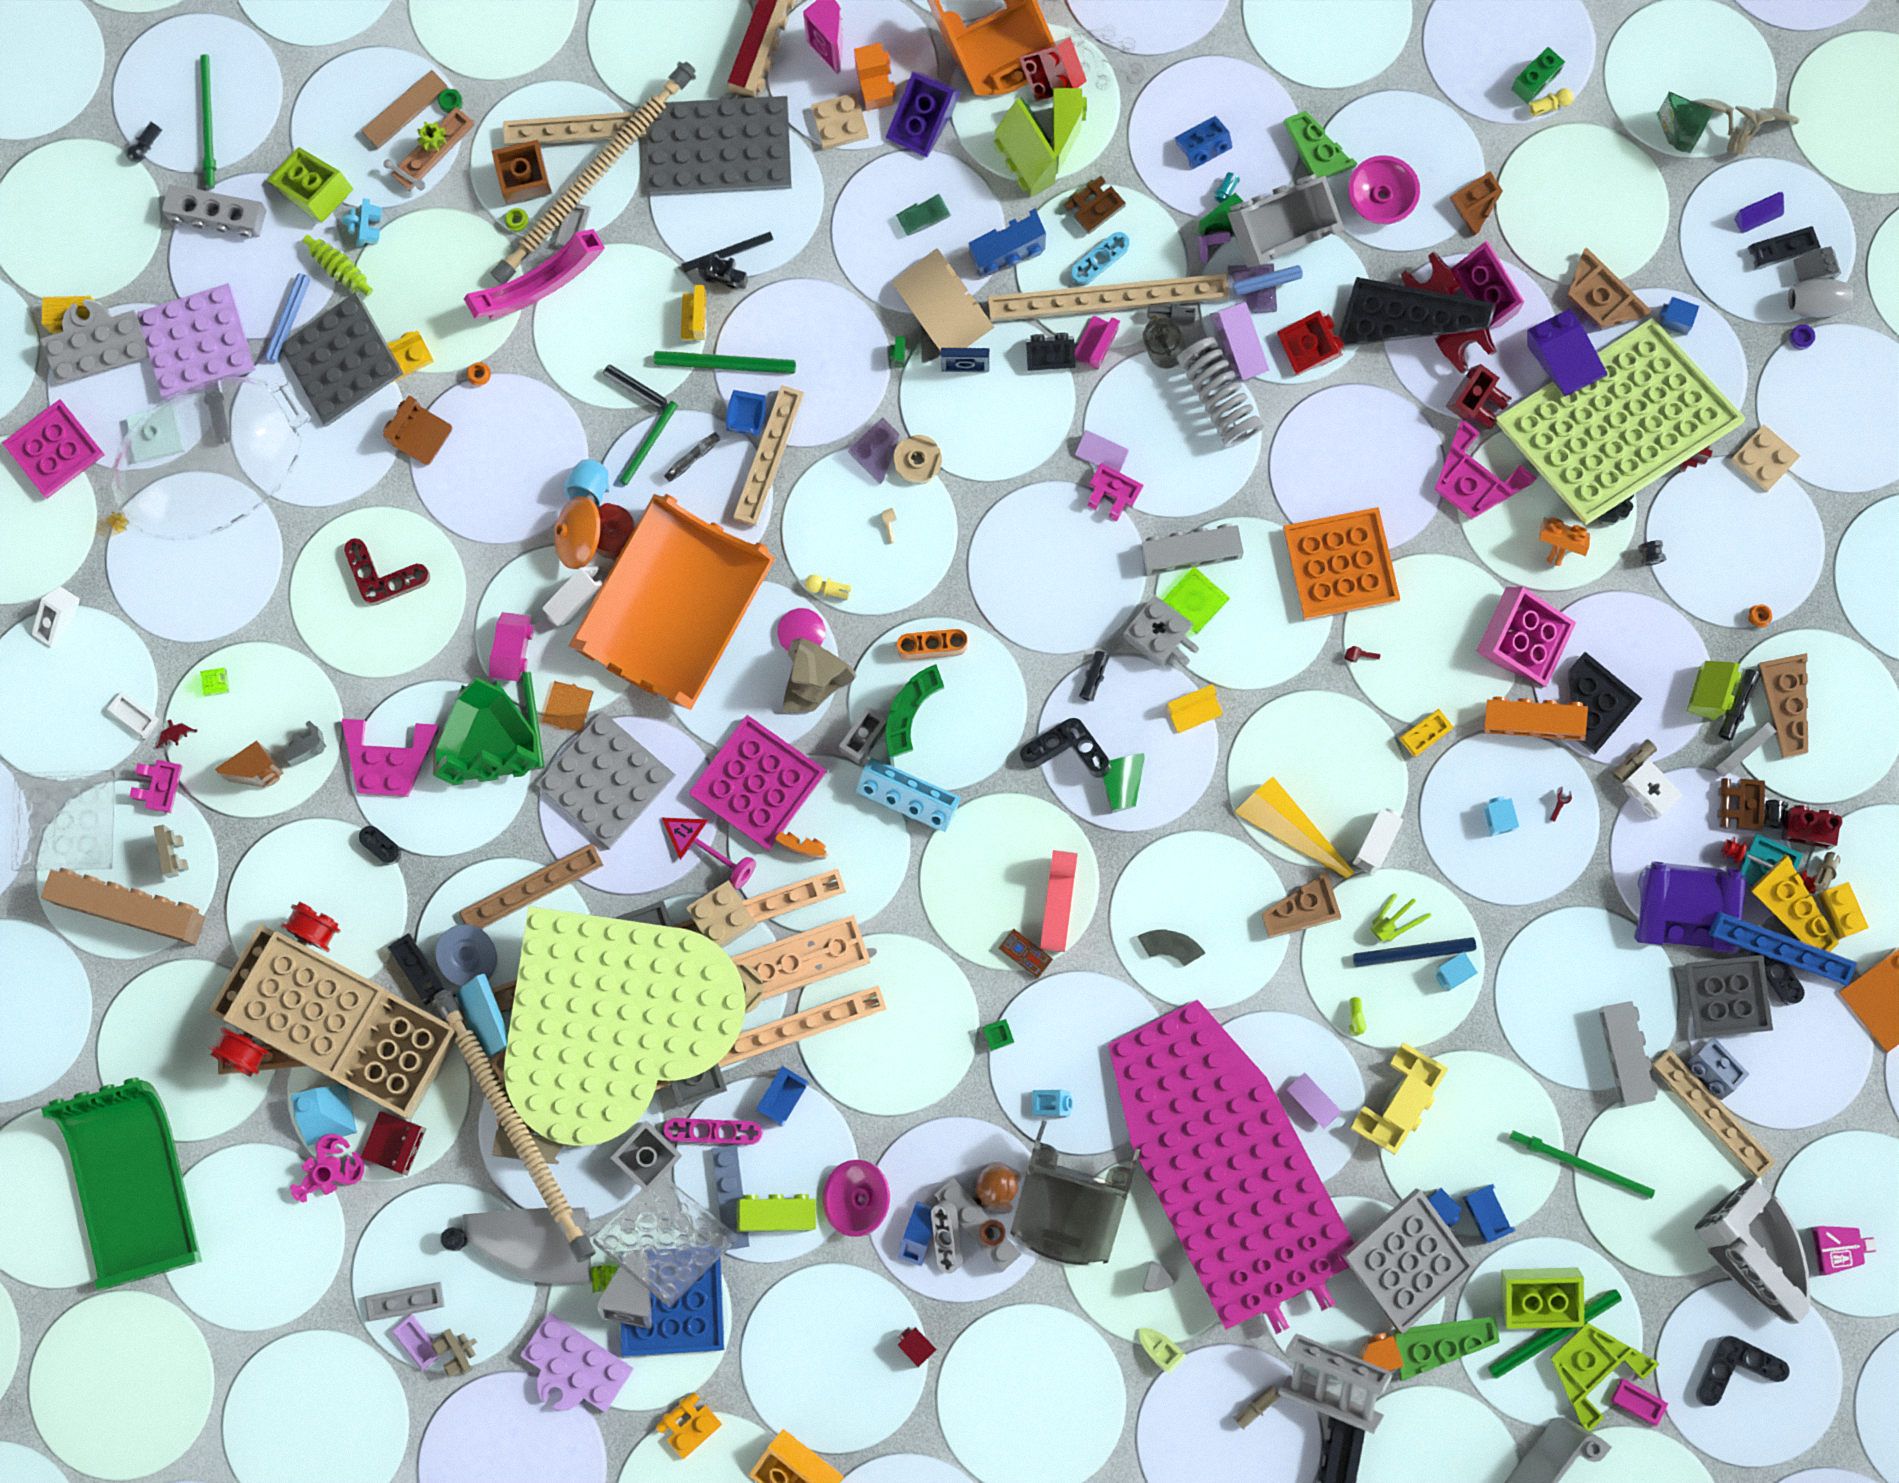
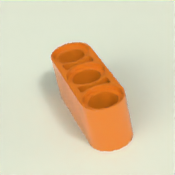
M961 629L906 633L897 640L898 655L904 660L959 656L965 653L968 647L967 634ZM957 637L961 638L964 643L960 647H954L950 644V641ZM929 640H936L939 646L936 649H929L926 647V643ZM906 642H911L915 645L914 649L909 652L902 650L901 646Z

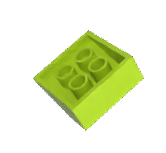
M1019 98L1015 100L995 129L993 144L998 153H1003L1006 157L1005 163L1009 171L1016 173L1019 178L1017 182L1023 192L1027 191L1029 196L1033 197L1055 184L1057 156Z

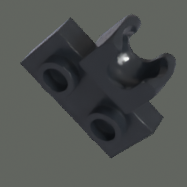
M712 253L709 262L700 260L698 266L699 276L706 282L716 283L717 281L725 283L727 287L732 289H739V287L746 289L748 282L747 273L735 269L736 262L734 258L730 257L729 260H724L718 257L716 253Z

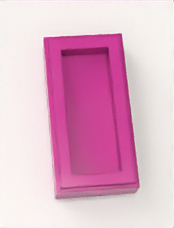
M1620 1378L1609 1400L1654 1426H1658L1669 1404L1623 1378Z

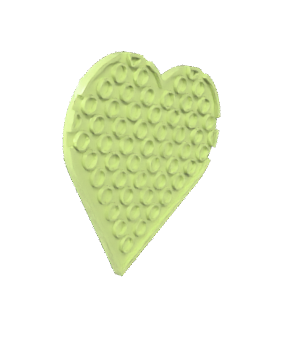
M528 906L504 1063L506 1089L512 1105L519 1116L540 1135L566 1145L587 1146L600 1144L627 1131L640 1119L648 1108L656 1089L657 1080H681L703 1073L717 1064L734 1045L745 1016V992L735 964L728 954L715 942L691 930Z

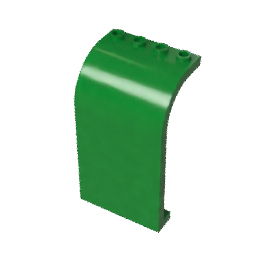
M139 1077L126 1079L123 1081L124 1085L114 1087V1084L99 1087V1092L89 1094V1091L74 1094V1099L64 1101V1098L55 1099L48 1102L49 1106L41 1108L43 1118L54 1121L61 1130L71 1156L98 1279L94 1280L96 1290L111 1289L202 1263L174 1137L165 1107L154 1086L147 1081L139 1080Z

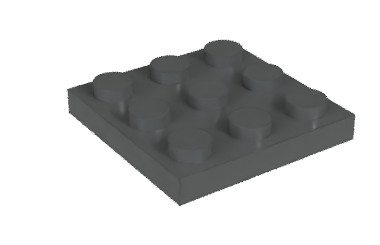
M1763 955L1685 964L1695 1039L1773 1031Z

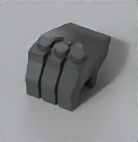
M1832 246L1814 250L1793 260L1799 282L1817 278L1833 277V279H1836L1841 274L1836 253Z
M310 720L306 722V726L311 730V734L302 739L295 733L293 740L284 751L285 759L291 766L305 762L323 753L326 747L322 731Z

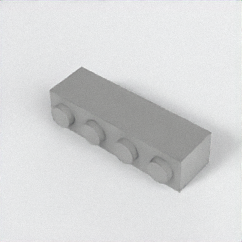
M1230 523L1219 525L1217 529L1213 530L1198 528L1190 534L1175 532L1170 534L1169 537L1162 539L1159 536L1146 538L1145 542L1141 544L1146 576L1240 560L1244 554L1238 525L1232 526Z
M1633 1001L1599 1008L1598 1012L1621 1108L1655 1101L1658 1090L1655 1081H1651L1649 1071L1652 1070L1649 1056H1645L1643 1046L1646 1045V1039L1643 1031L1639 1030L1637 1021H1640V1014L1637 1006L1633 1005Z
M954 1178L934 1194L939 1202L946 1200L954 1204L957 1209L959 1224L1002 1272L1022 1255L1006 1236L1002 1244L997 1247H988L982 1243L980 1228L984 1222L991 1219ZM989 1227L985 1231V1236L987 1239L994 1241L999 1238L1000 1231L996 1227Z

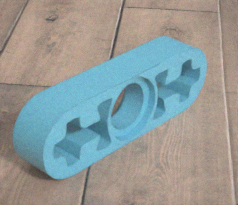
M1122 232L1113 233L1077 262L1072 268L1073 282L1079 286L1088 285L1124 256L1129 249L1130 241L1128 236ZM1115 240L1117 242L1123 241V248L1117 246L1113 249L1111 255L1110 250L1114 247ZM1102 253L1106 255L1108 260L1104 264H1097L1094 261V256ZM1088 262H1090L1091 268L1087 271V277H1078V270L1085 271L1089 268Z

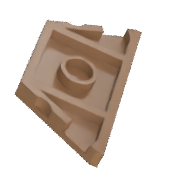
M1587 247L1583 250L1567 298L1600 330L1642 319L1652 313V310Z

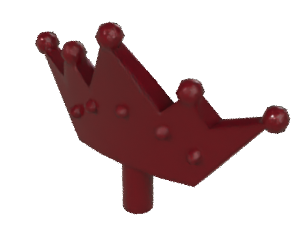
M172 719L167 720L169 728L161 732L156 748H160L163 742L165 745H168L169 740L178 746L181 734L187 737L188 732L194 731L196 733L198 730L192 729L183 723L173 725Z

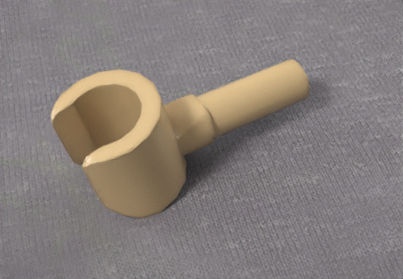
M889 508L883 511L881 518L887 530L888 542L892 544L895 541L891 522L897 520L893 508Z

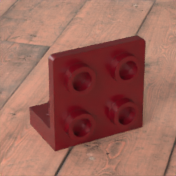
M380 1111L361 1158L408 1176L427 1128Z

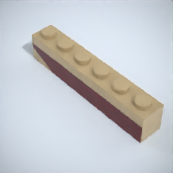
M796 0L757 1L727 81L730 93H737L746 98L757 97L758 93L763 92L765 86L764 76L772 68L773 59L771 57L773 52H777L779 49L781 30H786L789 20L787 14L789 9L793 10Z

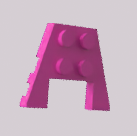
M1462 420L1434 490L1473 520L1533 484L1537 477L1519 465L1506 482L1503 483L1465 453L1480 432Z
M342 718V726L357 792L366 795L409 797L421 771V765L430 751V745L439 731V726L437 724L415 723L413 748L364 745L366 721Z

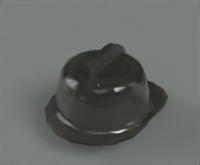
M1153 315L1152 320L1147 323L1142 334L1147 353L1153 364L1159 368H1173L1179 364L1177 361L1178 355L1186 349L1180 327L1171 318Z

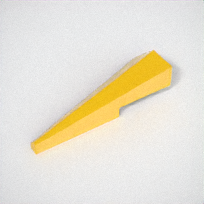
M1273 776L1235 810L1234 813L1237 816L1243 817L1256 827L1269 832L1280 841L1319 861L1325 867L1331 868L1343 875L1344 878L1348 879L1354 873Z

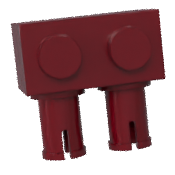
M1479 364L1469 369L1445 407L1463 420L1475 418L1490 430L1496 424L1494 421L1497 422L1496 417L1498 416H1495L1483 407V403L1486 399H1489L1503 410L1508 406L1507 401L1510 402L1512 397L1495 386L1500 377L1482 364Z
M1794 805V807L1785 811L1784 823L1786 828L1782 831L1781 840L1832 849L1838 845L1839 831L1843 824L1842 816L1834 815V812L1822 809L1816 812L1814 810L1810 811L1808 806Z

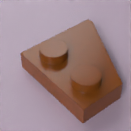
M1491 171L1449 197L1473 236L1480 232L1483 223L1491 213L1494 204L1498 201L1503 190Z

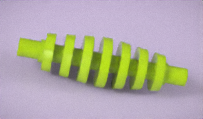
M308 234L303 238L302 242L309 247L308 253L315 257V261L321 264V267L324 271H327L329 276L334 277L338 282H342L344 286L350 287L354 292L361 291L366 296L372 294L373 288L366 283L367 277L363 273L361 274L360 269L355 267V264L349 260L348 256L344 253L341 254V251L336 248L334 249L330 244H326L322 239L314 240Z

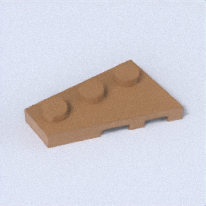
M1327 871L1262 913V919L1269 939L1341 920V913Z

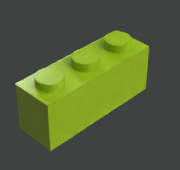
M757 1194L743 1195V1199L736 1201L737 1232L816 1230V1199H809V1194H794V1199H784V1194H770L768 1199H758Z

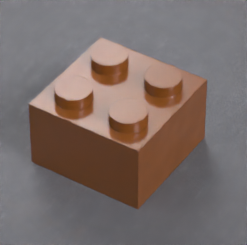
M538 139L492 151L501 193L506 205L552 194Z

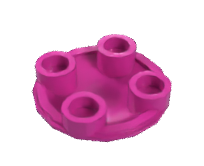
M797 608L790 610L781 618L778 624L777 635L780 645L789 652L792 640L797 638H803L821 646L825 639L826 628L823 619L816 612L807 608Z

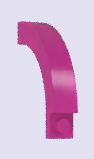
M594 229L576 232L556 254L535 269L505 284L468 293L463 300L474 319L488 316L491 320L511 314L534 304L569 283L591 265L605 247Z

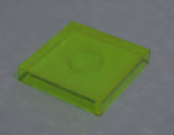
M1193 566L1162 601L1192 622V631L1198 635L1228 603L1230 597Z

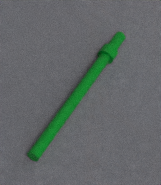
M201 54L200 71L204 144L202 171L205 172V188L214 189V172L217 170L213 151L210 56L208 54Z
M1512 1130L1509 1136L1510 1140L1526 1146L1529 1151L1534 1153L1541 1152L1652 1199L1655 1194V1190L1545 1144L1542 1142V1139L1533 1135L1529 1137Z

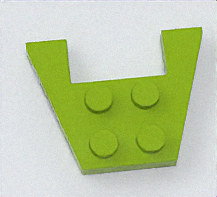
M1589 1323L1584 1324V1327H1581L1550 1357L1581 1426L1588 1431L1596 1427L1605 1417L1586 1396L1621 1362L1624 1361L1641 1380H1644L1660 1365L1656 1360L1640 1353V1351L1622 1343Z

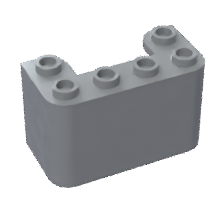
M1316 174L1299 178L1293 181L1294 186L1286 188V185L1273 189V194L1266 197L1265 193L1251 198L1249 201L1230 207L1231 212L1227 213L1247 268L1270 262L1271 259L1277 258V256L1323 239L1330 234L1335 235L1345 230L1325 175L1316 177Z

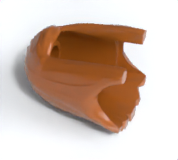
M1002 1162L987 1164L985 1169L979 1171L978 1176L974 1178L973 1194L977 1205L992 1211L1010 1213L1013 1210L1010 1201L1018 1192L1017 1181L1022 1179L1020 1172Z

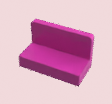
M1093 316L1075 350V359L1099 370L1119 330L1120 320L1111 317L1110 321L1107 322L1097 316Z

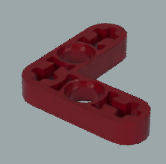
M358 538L350 539L345 544V555L362 598L369 605L382 604L422 588L430 581V572L426 566L419 563L379 578L366 544ZM354 545L361 548L359 553L363 560L358 561L357 556L352 552ZM362 566H369L371 568V574L366 578H361L358 575V571ZM417 570H419L421 573H425L421 575L422 580L418 581L416 578H412L416 576L415 572ZM406 574H407V577L410 579L409 581H410L411 585H409V586H408V583H407L406 579L403 577V576L406 575ZM398 578L402 580V587L396 591L391 590L389 587L390 582ZM383 583H384L385 589H386L387 592H388V594H386V595H385V593H384L383 590H382L383 588L381 587V584H383ZM374 588L375 591H380L376 593L375 599H372L370 596H367L370 594V589Z

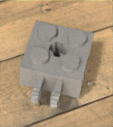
M1156 595L1152 596L1126 629L1123 636L1126 642L1161 667H1163L1170 656H1173L1186 666L1189 664L1190 659L1177 649L1180 644L1195 654L1199 651V647L1186 637L1192 630L1193 623ZM1161 628L1162 633L1159 632L1156 635L1154 634V629Z

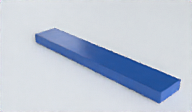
M1720 911L1717 912L1708 933L1715 938L1847 986L1857 965V962Z

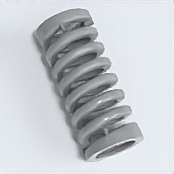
M1209 337L1186 348L1178 355L1177 361L1181 368L1187 371V379L1193 382V390L1199 393L1200 402L1206 404L1205 411L1212 415V424L1218 426V435L1224 437L1221 439L1224 446L1231 448L1258 434L1264 425L1257 415L1247 418L1238 425L1235 423V421L1242 419L1253 411L1254 407L1251 404L1244 405L1228 416L1221 417L1225 412L1244 403L1248 396L1245 393H1240L1222 405L1215 406L1218 401L1238 392L1241 389V384L1234 382L1217 393L1209 395L1212 390L1224 386L1235 377L1233 371H1228L1216 377L1208 384H1203L1206 379L1212 378L1226 370L1229 366L1227 360L1219 361L1202 373L1196 374L1200 368L1212 364L1223 355L1221 349L1209 352L1212 348L1215 349L1219 346L1214 337ZM1231 423L1234 425V427L1227 428ZM1243 433L1245 434L1244 436H1242V437H1240V438H1238V439H1235V438H1237L1238 436H1240L1241 434H1243Z

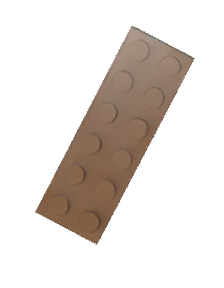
M60 867L59 871L50 869L41 895L42 899L54 905L189 944H197L206 917L199 914L200 909L193 907V905L180 901L176 905V902L159 895H155L153 899L152 895L135 888H131L130 892H128L129 889L122 887L120 884L107 881L105 885L106 882L98 880L96 877L84 874L82 878V875Z

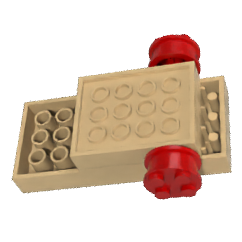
M299 901L297 905L292 904L290 906L292 912L285 923L281 922L279 925L298 939L297 941L259 924L209 1010V1013L244 1033L238 1032L236 1034L221 1026L219 1030L222 1033L215 1045H209L208 1047L212 1051L210 1056L228 1066L232 1061L234 1063L232 1068L249 1077L253 1073L258 1075V1066L264 1056H269L270 1052L256 1045V1042L252 1040L254 1037L411 1121L456 1042L455 1039L458 1037V1034L454 1027H450L448 1023L391 994L384 987L306 947V945L314 946L329 953L330 948L328 945L335 933L340 934L341 930L338 928L339 924L334 919L323 913L317 916V912L305 903Z

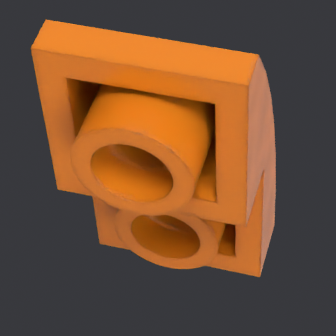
M780 831L775 838L776 843L796 854L815 859H826L828 856L827 851L824 850L826 846L816 838L811 841L806 837L801 845L799 844L800 839L791 832L784 834Z

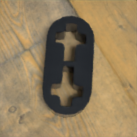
M366 826L361 829L359 833L360 843L383 863L393 865L400 860L402 855L401 848L378 828ZM368 832L370 834L376 832L374 837L380 841L377 845L372 841L366 843L368 840L366 834ZM384 845L390 850L393 847L395 848L393 850L395 854L393 858L389 856L386 859L384 858L386 853L381 849Z

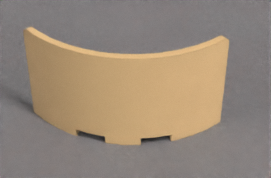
M938 248L892 280L893 286L940 351L941 348H967L995 328L970 293L965 295L968 289Z

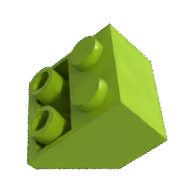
M1705 660L1699 667L1686 711L1716 720L1719 716L1724 715L1727 709L1730 710L1735 697L1731 695L1733 687H1737L1741 678V673L1738 672L1740 664Z

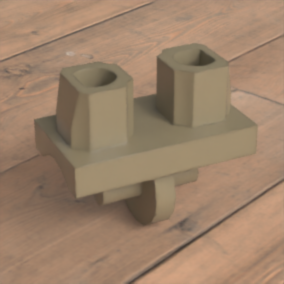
M450 1328L443 1331L441 1337L431 1345L437 1357L447 1351H450L454 1359L443 1365L449 1378L460 1373L465 1375L470 1372L472 1367L463 1351L471 1359L476 1356L472 1346L478 1343L476 1338L468 1341L465 1334L462 1333L457 1336L461 1343V1346H459Z

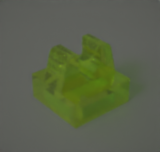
M225 667L200 671L202 690L205 697L230 693L227 669Z
M611 1265L591 1267L592 1293L604 1292L612 1280L611 1274L616 1273L618 1267Z

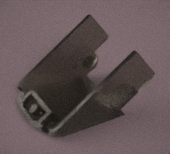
M1042 1120L1010 1234L1013 1237L1016 1235L1025 1242V1247L1058 1262L1073 1265H1089V1263L1102 1261L1103 1264L1108 1263L1141 1149H1135L1130 1169L1123 1166H1115L1108 1171L1106 1179L1057 1165V1150L1049 1144L1042 1143L1047 1121Z

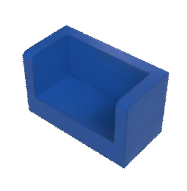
M781 1066L756 1110L784 1126L809 1082Z
M1494 1183L1462 1197L1484 1244L1516 1231L1514 1226H1510L1493 1191L1495 1189Z

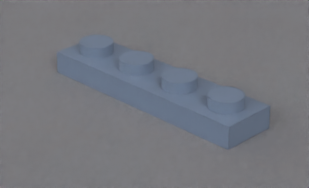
M738 1145L712 1148L724 1250L750 1247L748 1232H737L736 1201L743 1199L744 1195Z

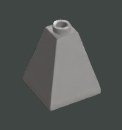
M632 1251L631 1254L627 1253L598 1301L597 1308L601 1319L651 1329L649 1262L646 1253L641 1251Z

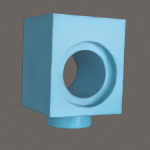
M1500 796L1489 800L1490 803L1484 807V812L1491 836L1516 831L1519 828V823L1512 798L1504 800V797Z
M1463 952L1436 969L1438 973L1436 979L1442 988L1446 987L1450 991L1475 976L1478 972L1466 953Z

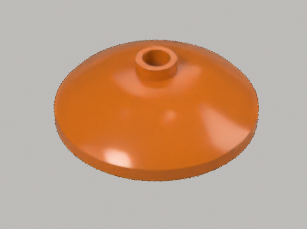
M583 496L574 497L563 507L554 529L555 549L560 561L565 567L577 570L586 566L592 559L600 536L598 509L590 498Z

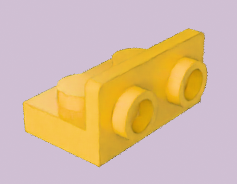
M694 285V293L682 294V340L705 341L707 295L704 285Z
M418 330L406 332L400 339L394 342H386L404 373L393 382L434 363Z

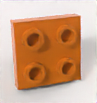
M1544 517L1540 525L1539 540L1553 545L1546 559L1547 562L1553 564L1556 557L1555 566H1561L1567 550L1586 557L1590 545V533L1581 526L1573 525L1572 527L1566 525L1563 520L1557 517Z

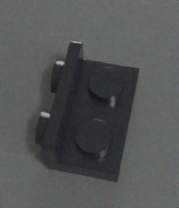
M1054 333V337L1046 338L1044 334H1032L1030 339H1025L1028 371L1076 368L1074 337L1069 336V333Z

